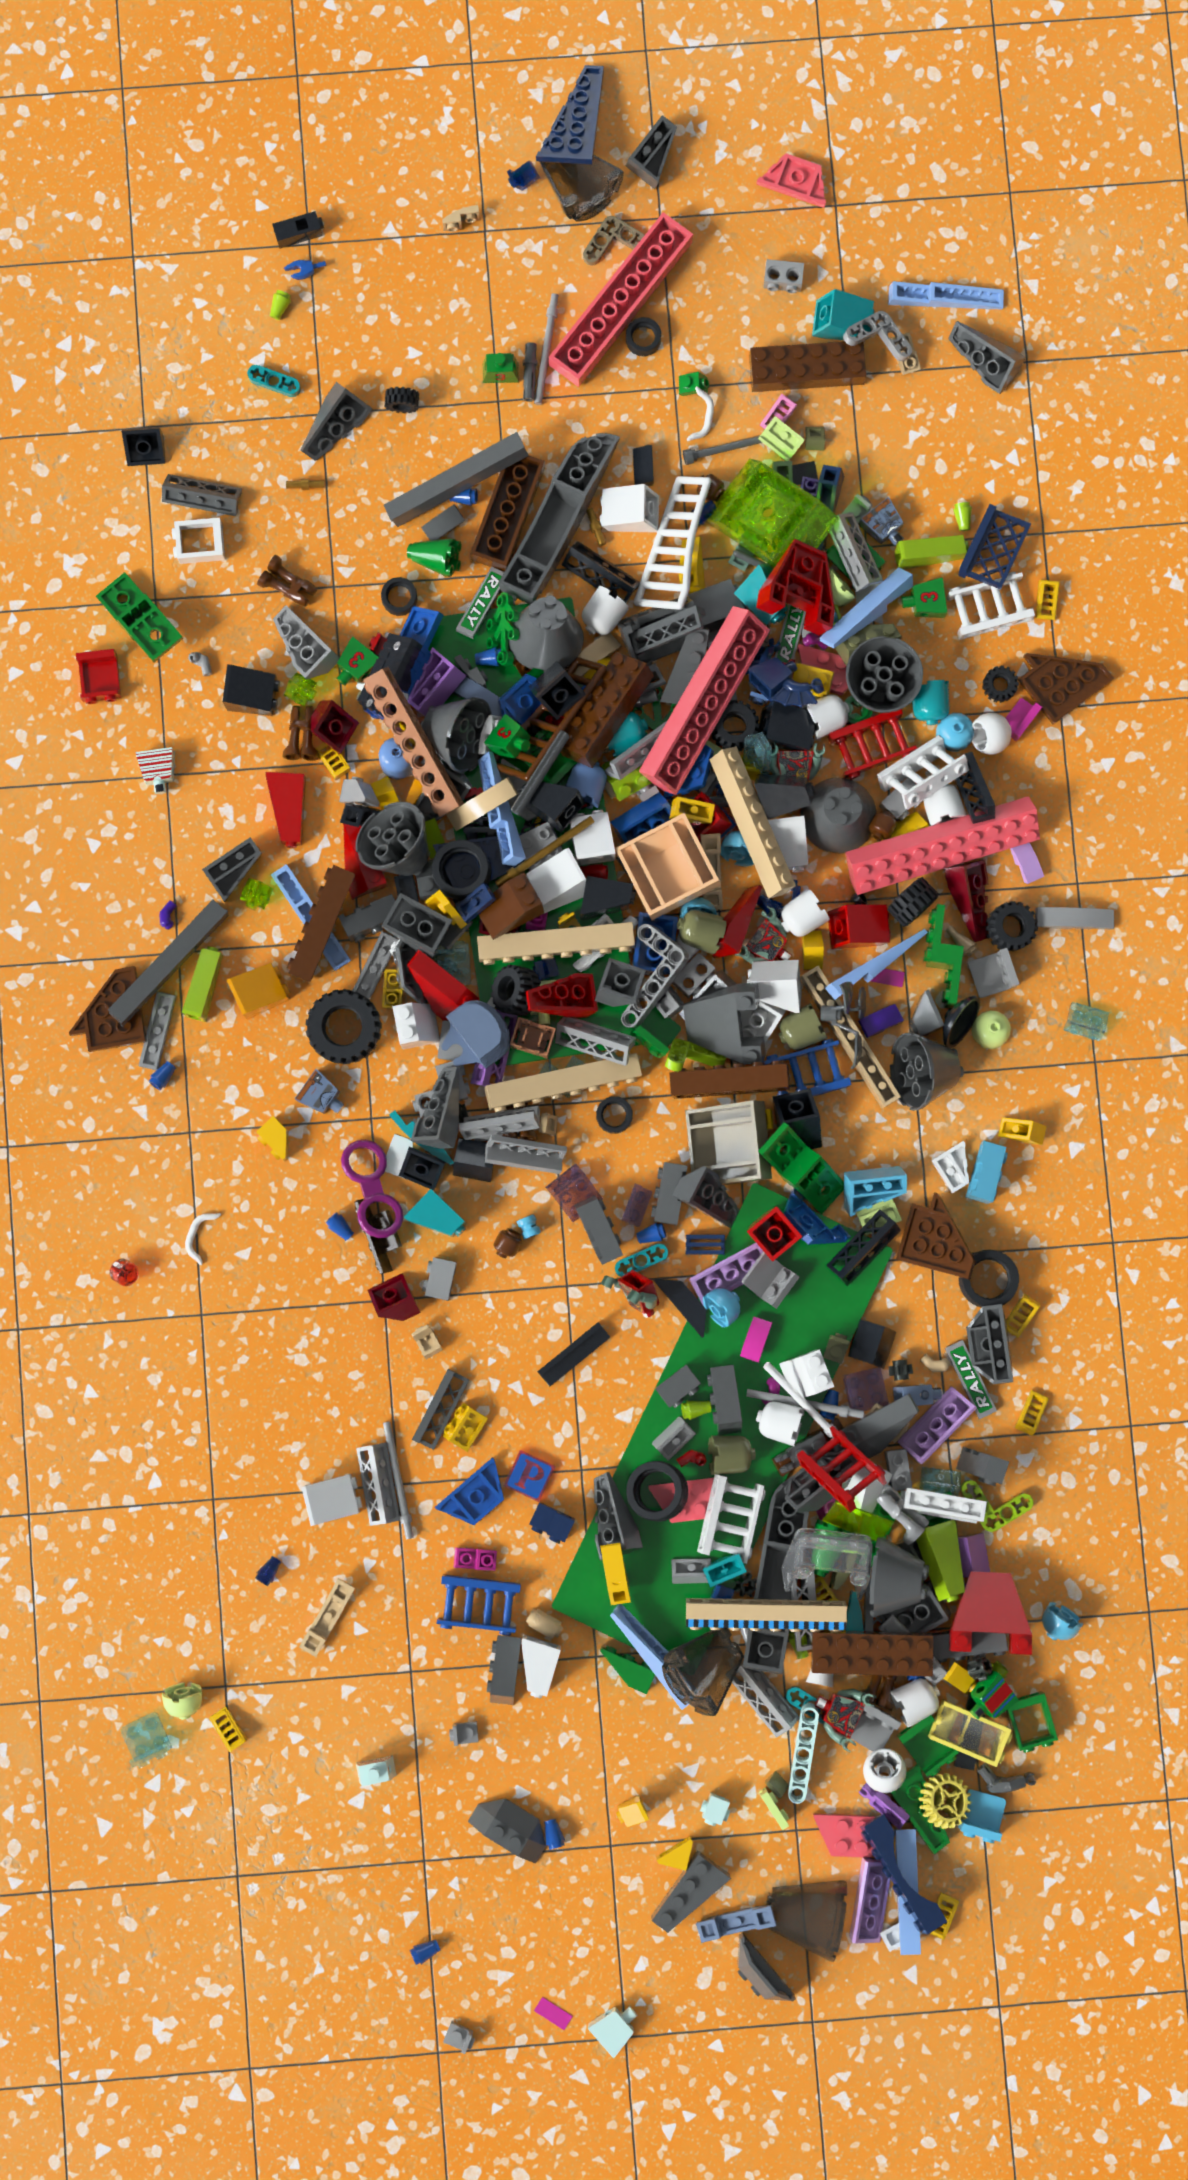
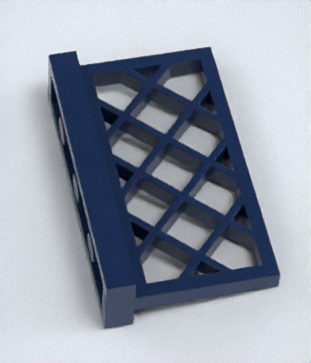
M989 504L960 566L958 576L962 578L968 576L1001 590L1030 529L1031 523L996 510L997 506ZM997 517L1004 519L1007 525L998 528L995 522ZM1019 525L1025 528L1022 533L1015 535L1012 527ZM1009 528L1012 536L1003 539L1000 531ZM997 533L999 541L990 543L988 536ZM1014 540L1016 548L1008 551L1005 543ZM1002 544L1005 552L995 555L992 547ZM989 549L992 557L983 559L980 554L981 551ZM1007 556L1009 564L1000 566L998 558ZM994 560L997 568L988 571L985 563ZM982 565L985 572L977 574L972 572L974 567ZM999 572L1002 577L1000 583L992 580L990 575Z

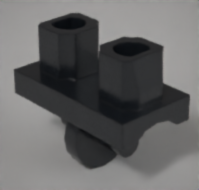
M482 815L472 821L471 824L463 827L467 840L478 839V833H485V838L497 836L496 829H490L489 823H483L489 822L488 816Z

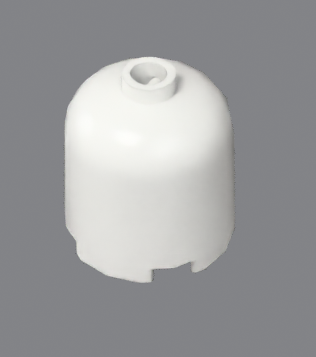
M599 586L581 615L583 622L587 625L585 629L593 635L595 633L601 635L609 634L627 613L629 607L620 597L617 596L615 599L610 596V590L603 586Z
M833 694L816 699L817 704H807L802 707V709L809 711L814 723H817L816 729L813 730L815 740L829 735V733L846 725L850 710L848 704L843 702L840 697Z
M947 784L924 799V806L930 826L966 816L957 788L951 784Z
M807 889L783 907L781 911L783 922L781 925L787 933L790 931L797 937H803L830 920L825 909L821 910L817 906L819 900L811 890Z
M776 1401L767 1403L763 1411H758L756 1421L759 1422L760 1433L769 1439L795 1446V1441H797L802 1424L800 1423L801 1417L804 1416V1408Z
M916 1679L890 1692L896 1709H901L903 1713L901 1719L907 1727L913 1726L929 1717L939 1708L938 1696H940V1692L937 1686H932L925 1679Z

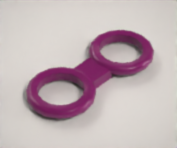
M369 1140L352 1142L343 1151L341 1166L347 1177L354 1182L360 1183L364 1200L359 1205L357 1211L358 1222L362 1230L368 1235L376 1238H387L400 1229L404 1218L403 1209L399 1202L392 1196L384 1194L380 1182V1177L385 1173L387 1167L386 1155L383 1149L375 1142ZM359 1148L372 1150L379 1159L378 1169L370 1175L357 1174L349 1164V1157L352 1152ZM375 1202H384L390 1205L395 1212V1222L392 1226L379 1230L368 1224L365 1212L369 1205Z

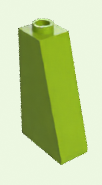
M963 535L898 541L894 552L897 568L905 570L964 559L969 545L968 541L964 540Z
M208 946L207 949H201L182 1013L187 1018L203 1022L207 1021L223 957L217 948Z
M951 1520L924 1528V1532L916 1539L925 1565H929V1577L938 1601L947 1599L948 1603L959 1599L958 1595L965 1592L956 1522Z

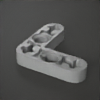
M878 311L855 323L843 335V339L848 345L855 346L878 334L898 361H906L912 353L910 344L891 317L884 311ZM863 325L869 326L871 332L865 331ZM858 332V335H857L856 337H855V336H853V337L850 336V335H854V334H856V333ZM888 333H893L896 339H890Z

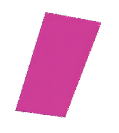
M884 969L871 982L902 987L905 972Z
M543 1997L534 2009L536 2013L565 2030L573 2017Z

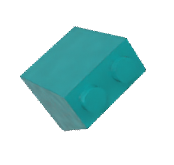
M837 289L830 291L816 300L812 336L844 341L843 335L850 326L874 314V301ZM863 325L865 331L871 332L869 326ZM857 332L856 334L850 335V336H851V337H853V336L856 337V336L858 335V332Z
M769 563L759 564L734 592L766 625L775 624L776 622L780 623L785 618V612L788 609L787 604H785L784 608L771 615L756 608L758 592L773 571Z
M432 1189L404 1216L408 1222L450 1237L460 1236L466 1229L464 1227L466 1222Z

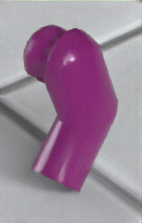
M812 632L806 634V637L802 640L803 644L807 647L811 644H818L823 650L828 647V645L820 641L822 635L819 636Z
M773 1377L768 1378L766 1382L769 1386L768 1393L780 1395V1384ZM760 1399L765 1405L772 1402Z

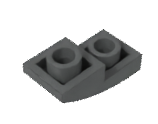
M454 504L421 528L430 541L438 540L459 526L465 519Z
M461 654L454 658L455 664L467 678L487 688L486 681L488 679L483 670L479 671L477 667L470 670L472 668L467 658L463 659Z

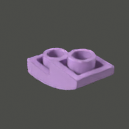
M1030 843L1010 848L1015 865H1019L1024 883L1029 884L1044 877L1038 858Z

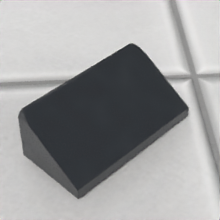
M652 445L633 449L634 485L645 484L646 486H653Z

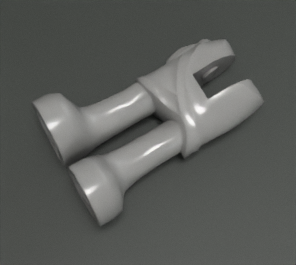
M886 1485L877 1498V1502L893 1519L898 1520L904 1526L906 1532L903 1536V1541L909 1545L924 1532V1528L929 1524V1521L917 1511L904 1508L905 1500L890 1485Z

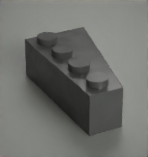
M702 628L686 635L660 702L672 704L679 702L706 654L709 629Z
M949 1631L932 1633L933 1656L940 1663L946 1662V1658H954L955 1661L964 1660L966 1656L974 1655V1657L980 1655L982 1658L986 1657V1653H994V1656L1006 1654L1005 1651L1009 1650V1634L972 1632L971 1652L949 1651Z
M697 1850L688 1863L687 1870L682 1871L651 1915L652 1922L669 1933L731 1879L730 1874Z

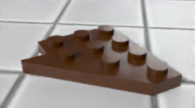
M1026 653L1023 657L1032 669L1020 677L1018 681L1035 703L1042 706V712L1054 725L1113 681L1114 677L1103 663Z
M135 966L115 969L69 1031L70 1036L86 1034L89 1052L147 1042L142 1008L124 1027L108 1011L116 1000L136 981L137 972Z
M934 1192L930 1208L912 1204L896 1260L970 1280L975 1259L940 1194Z

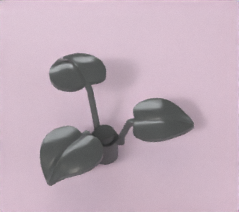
M844 982L839 985L843 993L844 1005H822L820 1016L821 1021L832 1022L831 1025L838 1026L855 1035V1056L853 1065L850 1068L854 1069L862 1055V1036L859 1035L858 1031L837 1021L842 1020V1012L849 1014L850 1011H859L858 1018H864L866 1013L865 987L860 988L858 1006L850 1008L853 984L852 982Z

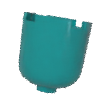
M929 680L927 684L921 686L918 695L912 701L913 713L916 719L927 722V725H937L939 720L948 716L950 710L949 681Z
M634 712L628 714L608 744L610 750L614 749L613 756L615 758L647 736L646 730L649 728L645 719H640L639 715Z

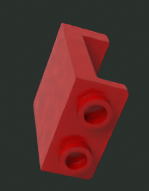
M107 649L76 653V661L79 665L81 700L86 702V704H96L97 701L101 700L114 702L116 699L121 698L118 660L115 650Z

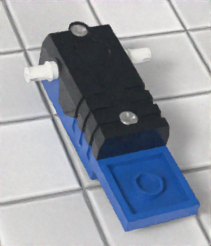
M413 606L400 635L388 634L387 642L384 643L383 650L380 651L379 658L376 659L369 676L383 668L389 667L406 700H408L416 681L420 680L424 670L422 668L424 664L428 663L432 655L428 648L444 615L439 611ZM358 682L356 688L361 693L357 700L362 705L363 710L374 719L384 720L381 711L379 712L374 705V698L366 691L365 682ZM381 687V694L386 696V688ZM391 704L390 710L393 713H396L397 709L394 704Z

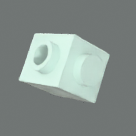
M710 1792L708 1800H704L700 1811L703 1812L702 1818L705 1819L704 1822L712 1826H716V1824L722 1825L723 1821L726 1822L730 1810H728L729 1800Z

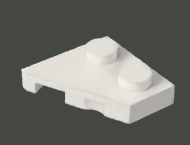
M964 1141L931 1160L951 1193L969 1183Z

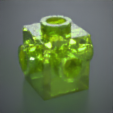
M296 672L289 680L284 696L297 704L305 706L309 700L312 701L317 692L315 691L317 682L306 679L303 675Z
M249 878L242 890L240 900L246 902L245 906L250 909L256 910L260 908L265 910L274 888L261 881Z

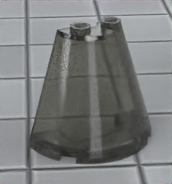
M593 155L592 164L539 161L564 214L576 222L591 219L603 211L612 201L610 197L614 191L618 192L624 176L623 170Z
M728 1628L710 1630L671 1649L663 1658L662 1672L670 1690L684 1705L690 1704L695 1708V1712L702 1715L715 1716L718 1713L744 1658L739 1645L731 1642L730 1636L732 1634Z
M840 1880L772 1887V1893L768 1892L766 1905L772 1906L777 1925L767 1929L827 1961L834 1962L836 1959L834 1952L839 1950L847 1903L844 1896H847V1882Z

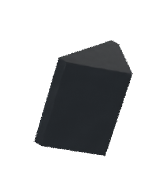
M160 427L123 429L121 431L127 466L165 464L164 435Z
M459 1137L454 1158L453 1176L491 1182L494 1164L485 1163V1147L487 1142L471 1139L465 1140Z
M409 1146L399 1176L434 1191L446 1162Z
M860 1319L848 1356L884 1369L896 1332L884 1326Z

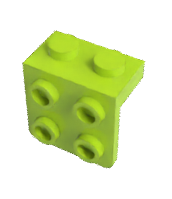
M611 761L605 762L601 766L604 771L611 766ZM642 765L621 780L607 775V781L610 783L619 801L652 783L639 772Z

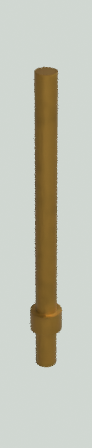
M589 816L517 867L510 868L506 871L507 874L495 881L498 888L593 824V818Z

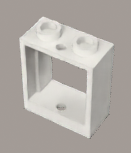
M220 518L174 521L175 528H172V538L176 540V546L173 547V554L180 564L225 560L223 526ZM213 527L215 551L183 553L181 530Z

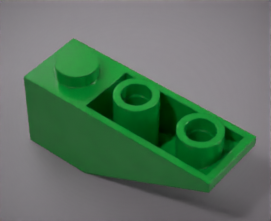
M606 1645L605 1648L601 1646L600 1652L628 1687L647 1694L655 1676L645 1661L642 1664L634 1661L635 1657L624 1653V1656L616 1653L617 1649Z

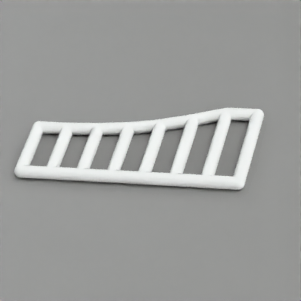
M676 477L633 602L635 606L676 610L684 608L690 590L695 536L712 482L711 478ZM682 484L702 485L699 495L679 494ZM676 501L697 502L694 512L673 511ZM670 519L692 520L689 530L667 529ZM664 536L687 538L686 548L661 546ZM658 554L685 556L684 566L655 564ZM652 571L683 574V584L651 582L649 578ZM646 589L681 592L678 602L643 599Z

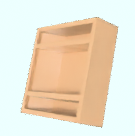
M685 813L615 848L651 920L721 886Z

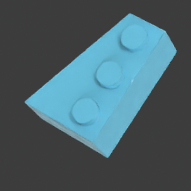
M987 1141L981 1142L965 1198L985 1204L992 1203L995 1200L997 1184L1002 1176V1163L1005 1164L1008 1155L1005 1152L1006 1147Z
M901 1166L844 1172V1209L850 1217L856 1215V1212L872 1208V1205L881 1201L886 1202L907 1193V1174Z

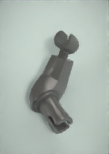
M987 1763L982 1764L977 1769V1772L987 1783L986 1788L992 1793L1013 1792L1025 1788L1026 1783L1031 1786L1036 1784V1781L1028 1782V1777L1035 1775L1031 1772L1025 1773L1024 1777L1022 1775L999 1777L993 1773Z

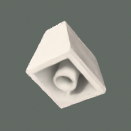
M645 484L602 489V496L600 498L602 506L600 523L602 527L614 532H658L659 495Z
M597 810L593 811L590 815L577 813L570 822L571 829L589 816L594 820L593 824L572 837L578 865L583 866L615 861V848L608 812Z
M804 816L768 820L789 870H793V873L803 872L808 867Z
M569 848L526 874L543 904L544 913L583 898L586 878Z
M799 960L752 962V969H748L747 983H758L760 1001L794 1013H800L802 991Z
M411 1002L392 1006L399 1043L403 1050L440 1042L436 1016L432 1012L430 1004Z
M820 1349L779 1364L785 1379L803 1397L811 1396L834 1387Z
M863 1467L852 1476L844 1490H851L867 1477L870 1472ZM884 1470L887 1484L883 1485L876 1479L857 1494L854 1500L856 1509L853 1512L860 1516L863 1513L871 1516L878 1503V1496L883 1488L888 1485L893 1474Z
M351 1474L301 1487L311 1526L360 1513V1508H363L360 1496L357 1497L355 1489H358L356 1478H352Z
M523 1634L521 1643L527 1690L531 1692V1696L537 1698L547 1697L561 1646Z

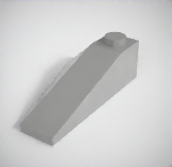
M285 605L273 618L278 632L285 643V648L292 659L293 666L306 679L326 674L337 664L340 657L288 606Z

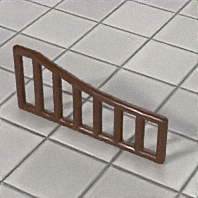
M577 657L566 672L576 683L586 686L583 690L586 695L562 715L564 719L559 726L538 719L545 711H548L541 703L521 727L527 731L533 725L554 732L548 741L530 735V744L543 749L537 757L524 752H520L516 757L532 763L527 772L498 763L501 755L494 754L498 770L529 781L561 730H566L607 670V667L603 664ZM579 665L596 670L591 679L575 675L574 672Z

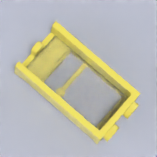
M942 1699L928 1737L931 1740L997 1767L998 1763L1001 1764L1004 1759L1005 1752L1003 1750L1006 1744L1009 1745L1012 1733H1010L1011 1729L983 1716L980 1719H976L969 1710Z

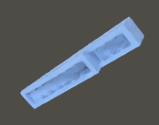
M893 281L889 286L888 305L1002 310L1004 290L931 282L930 285Z
M898 567L835 623L832 629L826 631L820 637V641L834 649L887 612V605L913 587V574Z
M488 751L478 759L483 792L502 781L494 754ZM507 800L487 812L490 829H496L502 864L516 866L526 857Z
M286 864L272 873L271 876L302 923L305 924V922H310L312 916L309 915L313 903ZM331 932L323 954L334 971H336L351 960Z
M923 929L830 983L825 989L836 1000L843 994L839 986L842 983L852 982L854 985L862 977L868 983L928 932Z
M618 1604L610 1616L683 1710L692 1703L699 1691L672 1665L676 1659L622 1604Z
M916 1829L894 1830L897 1866L908 1885L918 1893ZM897 1896L900 1955L921 1954L920 1933L913 1924L915 1919L912 1914L909 1915L904 1909L903 1904L905 1902L902 1897Z

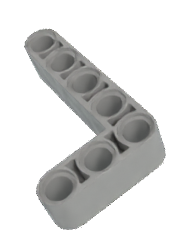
M649 924L641 925L637 935L641 941L662 956L663 960L639 991L636 1002L630 1004L622 1014L621 1021L626 1027L635 1028L644 1022L689 960V954L683 947L657 927ZM650 928L652 935L647 939L645 931ZM662 940H665L667 943V947L664 950L660 949V942ZM677 952H680L682 954V958L679 962L675 960V954ZM666 967L670 969L668 977L663 975V970ZM654 983H657L659 986V989L656 993L652 991V985ZM643 998L647 1000V1006L644 1009L640 1005ZM631 1014H634L636 1017V1021L633 1024L629 1022Z

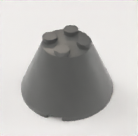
M552 595L537 599L519 612L517 622L511 621L515 629L519 630L520 635L516 641L508 639V647L518 662L532 670L536 668L542 669L545 672L556 661L563 668H566L581 653L584 641L581 625L564 604Z
M879 636L868 639L853 651L847 663L846 682L850 693L859 704L875 712L889 713L903 709L915 699L922 686L923 667L921 660L909 644L898 638Z
M472 697L439 706H430L424 721L420 725L436 754L453 771L464 774V772L472 771L479 765L478 759L483 756L478 754L483 726L488 716L492 715V711L484 699Z
M830 778L814 786L815 793L812 804L801 808L800 816L805 818L807 838L816 847L826 852L840 854L861 847L872 834L869 830V824L877 813L872 796L862 785L846 778Z
M395 802L384 806L385 809L378 814L373 813L362 825L357 835L356 852L359 855L360 861L369 868L398 875L410 876L414 874L416 876L421 874L430 856L425 819L422 812L411 803Z
M915 1033L900 1035L893 1045L891 1054H894L893 1064L890 1065L891 1081L901 1096L899 1101L903 1106H908L910 1110L923 1109L954 1087L960 1077L964 1075L963 1067L960 1066L958 1052L954 1048L951 1049Z
M878 1536L875 1546L877 1553L873 1557L870 1604L874 1605V1610H870L871 1617H877L920 1603L922 1599L925 1600L928 1591V1585H924V1582L929 1576V1565H925L923 1560L888 1539Z

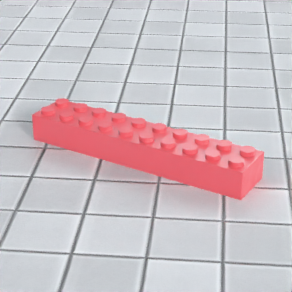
M663 212L549 356V366L577 387H580L691 246L693 234Z
M732 607L639 770L643 776L662 791L677 795L770 631L747 609Z
M1028 796L995 806V819L973 824L970 816L966 815L847 851L845 854L850 882L856 894L860 895L1040 840L1037 809ZM978 811L974 814L975 816H979L985 814V812Z

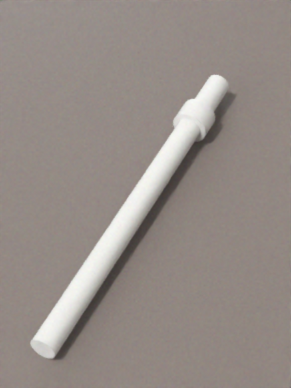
M767 1362L763 1368L824 1429V1433L829 1438H833L830 1427L834 1425L832 1423L829 1424L770 1362Z

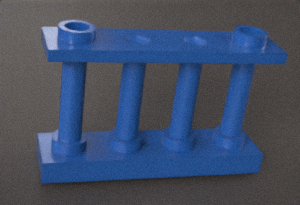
M833 1038L822 1041V1045L778 1057L777 1054L766 1057L767 1060L763 1062L765 1065H771L772 1061L789 1060L797 1086L795 1090L800 1091L807 1089V1086H804L796 1058L808 1055L815 1079V1087L810 1088L813 1097L851 1086L850 1078L844 1079V1076L841 1075L833 1048L839 1045V1040L833 1041ZM822 1050L827 1052L834 1076L833 1082L827 1084L822 1079L815 1052ZM778 1091L777 1095L786 1094L788 1091Z
M442 1575L441 1584H445L447 1592L444 1618H438L436 1623L441 1624L440 1628L452 1629V1626L494 1630L500 1631V1635L511 1636V1632H516V1627L510 1626L513 1597L516 1596V1593H520L521 1583ZM457 1586H463L467 1590L463 1621L451 1620L454 1592ZM477 1588L485 1589L484 1592L486 1593L483 1623L471 1622L474 1591ZM496 1590L504 1591V1595H506L502 1625L491 1624L493 1598Z

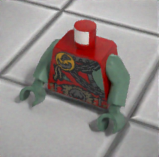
M774 743L775 748L769 750V746L766 744L768 767L773 775L807 777L809 782L818 773L822 762V755L825 752L824 744L822 750H817V743L814 744L815 754H813V751H778L776 743Z
M767 906L770 910L769 914L761 912L762 916L768 918V920L765 919L746 946L742 945L741 952L734 954L735 956L742 957L750 964L757 961H774L775 958H778L780 961L789 960L792 954L783 949L788 941L786 939L787 934L781 925L782 922L776 915L775 909Z
M633 1269L621 1278L615 1279L606 1275L601 1282L603 1286L609 1289L612 1288L613 1284L614 1287L622 1289L630 1306L640 1311L645 1318L654 1315L653 1309L660 1303L653 1281Z
M856 1689L840 1690L837 1694L832 1693L829 1700L819 1696L815 1707L824 1711L821 1719L824 1720L823 1727L831 1739L842 1745L843 1749L850 1753L851 1751L847 1748V1745L852 1743L856 1746V1743L850 1739L865 1705L875 1706L869 1703V1698H877L876 1695L866 1694Z

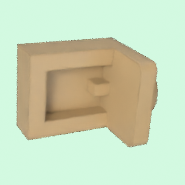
M429 1325L421 1326L411 1334L425 1359L443 1350Z

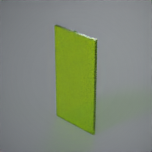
M837 1500L823 1518L824 1522L877 1541L878 1536L884 1537L894 1524L891 1520L859 1508L850 1513Z

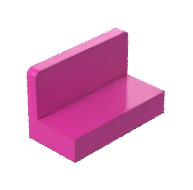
M1023 698L1019 699L1006 717L1012 730L1011 738L1015 741L1020 738L1042 706L1037 703L1033 706Z

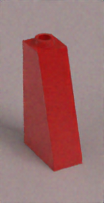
M266 772L265 776L280 840L287 848H297V845H302L306 777L300 773Z

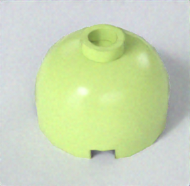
M831 568L829 574L834 605L842 607L856 597L847 583Z
M989 1010L976 1017L971 1032L973 1039L981 1047L996 1049L1007 1042L1011 1026L1004 1014Z
M185 1683L172 1685L164 1690L165 1694L162 1693V1701L166 1711L170 1715L179 1717L182 1720L190 1718L191 1715L200 1709L202 1704V1688L195 1683H191V1687H185Z

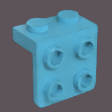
M969 1789L967 1793H970L971 1796L967 1797V1799L972 1804L967 1805V1808L971 1811L965 1813L967 1819H961L962 1824L958 1828L963 1832L964 1836L975 1838V1835L983 1837L982 1840L985 1842H1000L1002 1833L999 1829L1006 1800L1002 1797Z

